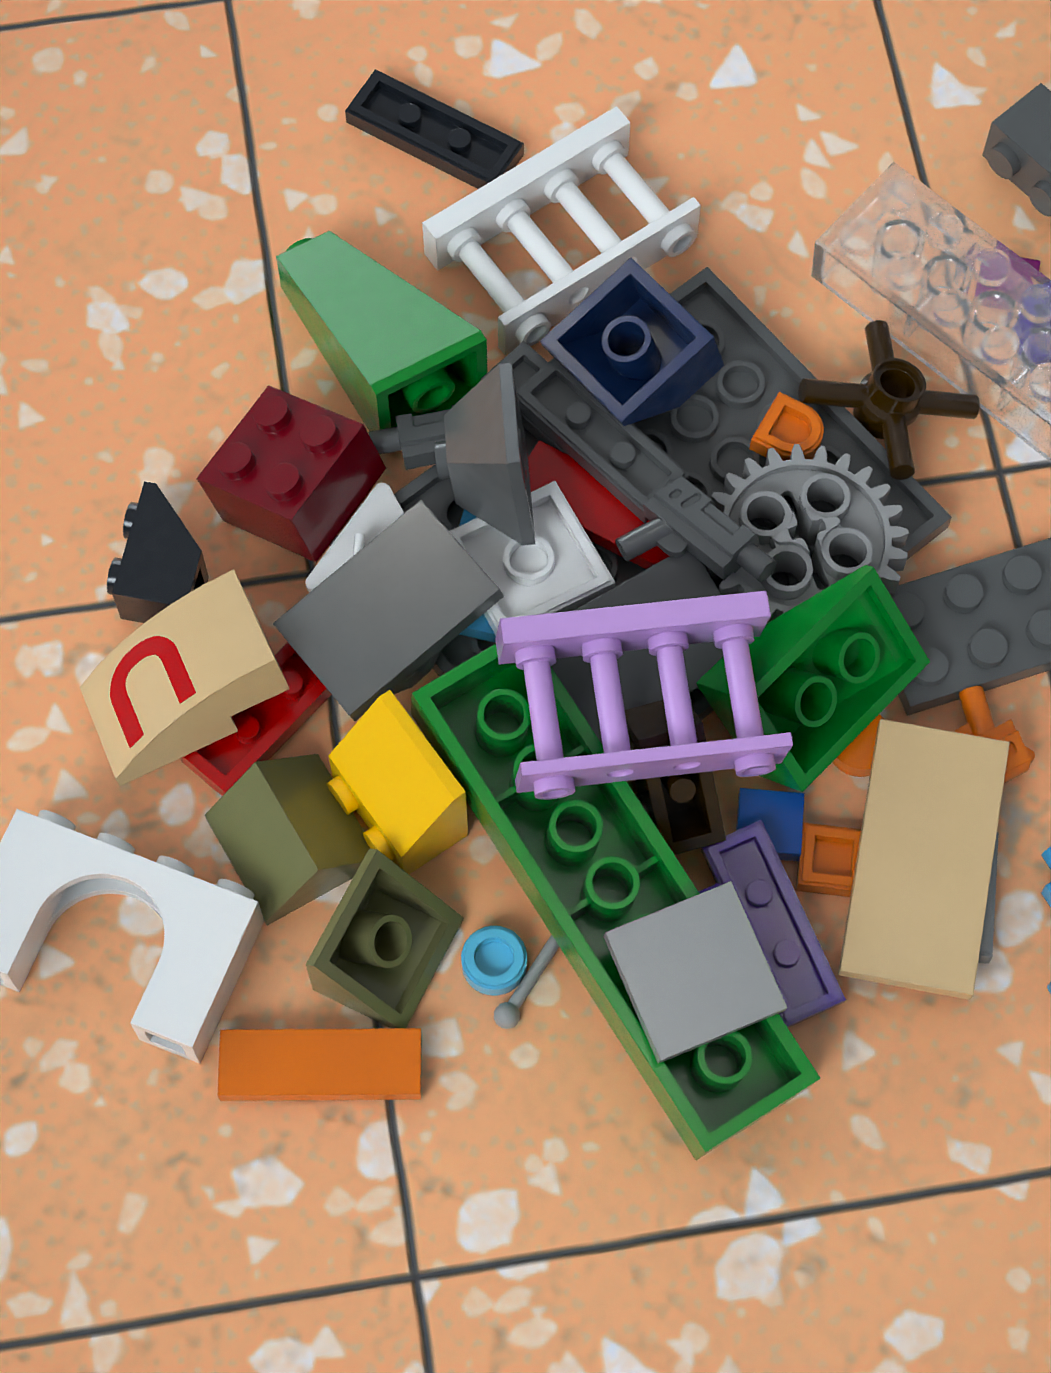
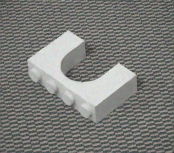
M16 809L0 842V985L20 992L52 925L62 913L77 902L101 894H120L136 898L150 906L162 918L165 937L159 962L130 1024L139 1040L200 1064L264 923L259 902L253 900L254 893L243 885L227 879H219L217 884L214 885L193 877L195 872L191 867L171 857L159 856L157 861L154 862L134 854L135 848L131 844L114 835L99 833L97 839L76 832L74 831L76 826L70 820L54 812L40 810L38 816Z

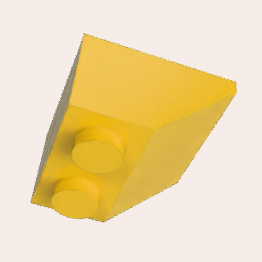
M388 690L376 699L328 755L333 779L327 782V786L347 815L356 810L369 829L363 833V836L370 849L379 850L406 873L411 874L468 836L466 792L392 691Z

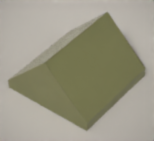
M318 754L255 762L205 814L208 824L244 887L251 890L255 895L253 900L259 902L263 919L267 926L353 879L370 848L364 839V831L353 812L347 815L330 792L327 782L333 778Z
M369 848L306 963L312 988L314 991L389 1028H406L464 918L379 850Z

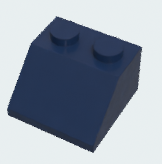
M631 257L540 340L542 346L623 427L680 407L725 366L714 336Z

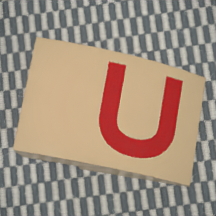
M234 569L201 585L143 623L119 643L96 666L80 686L113 774L120 786L237 732L238 729L232 718L233 715L290 689Z

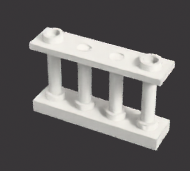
M617 106L422 222L424 254L436 270L442 269L453 261H463L504 312L498 317V347L505 356L523 341L529 346L538 343L547 335L552 326L561 322L630 257L645 270L667 255L669 257H676L682 254L693 244L697 237L701 208L699 202L692 197L669 211L626 160L625 157L628 156L630 121ZM597 174H608L649 224L626 239L621 240L580 191L578 186ZM551 202L560 203L601 254L573 270L530 218V215ZM501 232H512L553 283L524 300L481 245Z

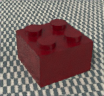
M268 385L196 479L224 522L317 562L386 470V466L364 424Z

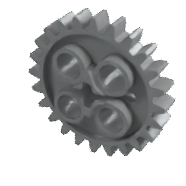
M799 444L793 445L790 460L785 461L781 459L774 448H770L767 452L764 468L748 457L744 461V479L728 472L724 481L723 489L725 493L713 492L711 499L714 501L717 509L739 526L744 524L758 536V548L776 561V567L771 575L776 572L791 573L797 577L799 583L791 586L781 585L774 581L771 575L765 581L759 582L741 567L736 573L733 572L723 580L718 590L721 595L767 591L771 614L767 623L822 591L815 584L812 576L813 570L817 573L823 586L827 588L864 565L873 566L888 592L895 593L901 578L896 571L904 570L908 557L907 552L899 549L905 546L909 534L908 529L895 526L900 521L903 508L901 505L883 506L888 499L891 487L888 484H883L870 488L868 484L873 470L870 466L861 469L855 475L848 471L851 456L848 453L840 457L834 465L827 462L825 446L820 445L813 460L805 459ZM783 496L791 497L796 508V514L791 511L789 504ZM819 500L826 501L832 504L836 510L827 513L820 512L811 507L809 503ZM755 518H766L774 522L777 527L773 530H761L753 526L750 521ZM798 526L801 538L794 539L796 527ZM815 545L811 559L807 546ZM839 554L848 555L854 558L859 565L851 568L842 567L836 564L831 557ZM707 567L706 570L712 580L722 579Z

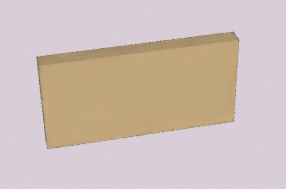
M880 719L877 726L838 975L968 1000L973 997L1010 742Z

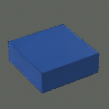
M740 788L736 831L762 820L780 860L798 862L802 847L805 793Z

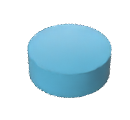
M487 926L475 931L466 940L462 949L461 964L463 975L469 985L482 994L498 996L511 992L520 984L527 971V951L523 941L515 932L502 926Z

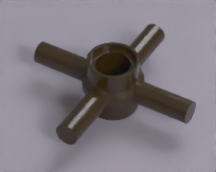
M876 320L870 322L865 327L872 372L867 374L860 384L803 378L799 385L798 397L800 402L806 404L854 408L853 416L873 437L884 439L890 476L896 480H904L910 478L915 473L907 426L913 423L919 414L975 419L979 413L980 400L978 395L926 390V381L921 371L908 361L894 358L888 323Z

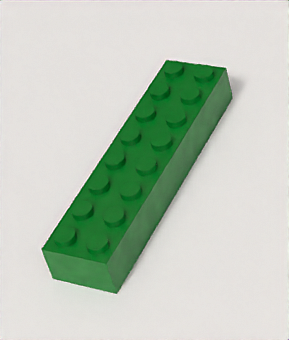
M496 644L412 693V717L431 746L465 790L466 801L695 1160L700 1159L796 1097L820 1079V1076L779 1014L658 1064L603 936L607 931L700 893L626 781L576 786L575 793L557 799L535 798L534 791L517 793L515 778L520 762L537 760L524 670L518 669L516 663L499 665ZM551 667L564 758L604 753L602 743Z

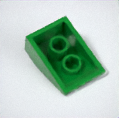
M862 566L766 624L760 637H754V642L749 644L764 735L791 732L793 742L792 748L782 763L776 764V770L759 776L803 792L930 663L929 658L873 566ZM722 657L696 684L732 739H735L737 736L724 657Z

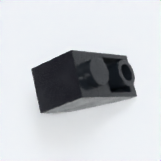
M144 481L138 503L130 502L126 510L123 536L127 539L123 556L122 558L115 557L112 560L107 578V593L113 595L120 618L145 623L176 600L207 583L209 578L202 550L158 485Z

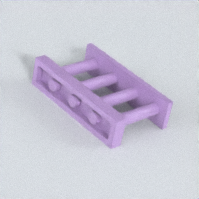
M767 591L500 618L495 638L499 665L516 663L518 669L524 670L537 760L520 762L515 778L517 793L534 791L535 798L546 800L572 795L575 793L576 786L735 769L736 775L739 777H752L776 770V764L782 763L793 746L791 732L764 735L749 644L754 642V637H760L771 617ZM714 642L715 647L723 651L737 738L697 743L683 651L689 648V644ZM649 649V654L657 657L670 746L631 750L617 659L623 655V651ZM582 656L583 661L591 665L604 753L564 758L550 666L556 663V658Z

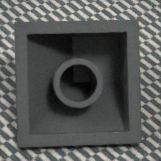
M512 362L498 364L444 414L446 441L435 442L436 466L439 480L451 479L457 505L519 544L531 545L535 544L527 442Z

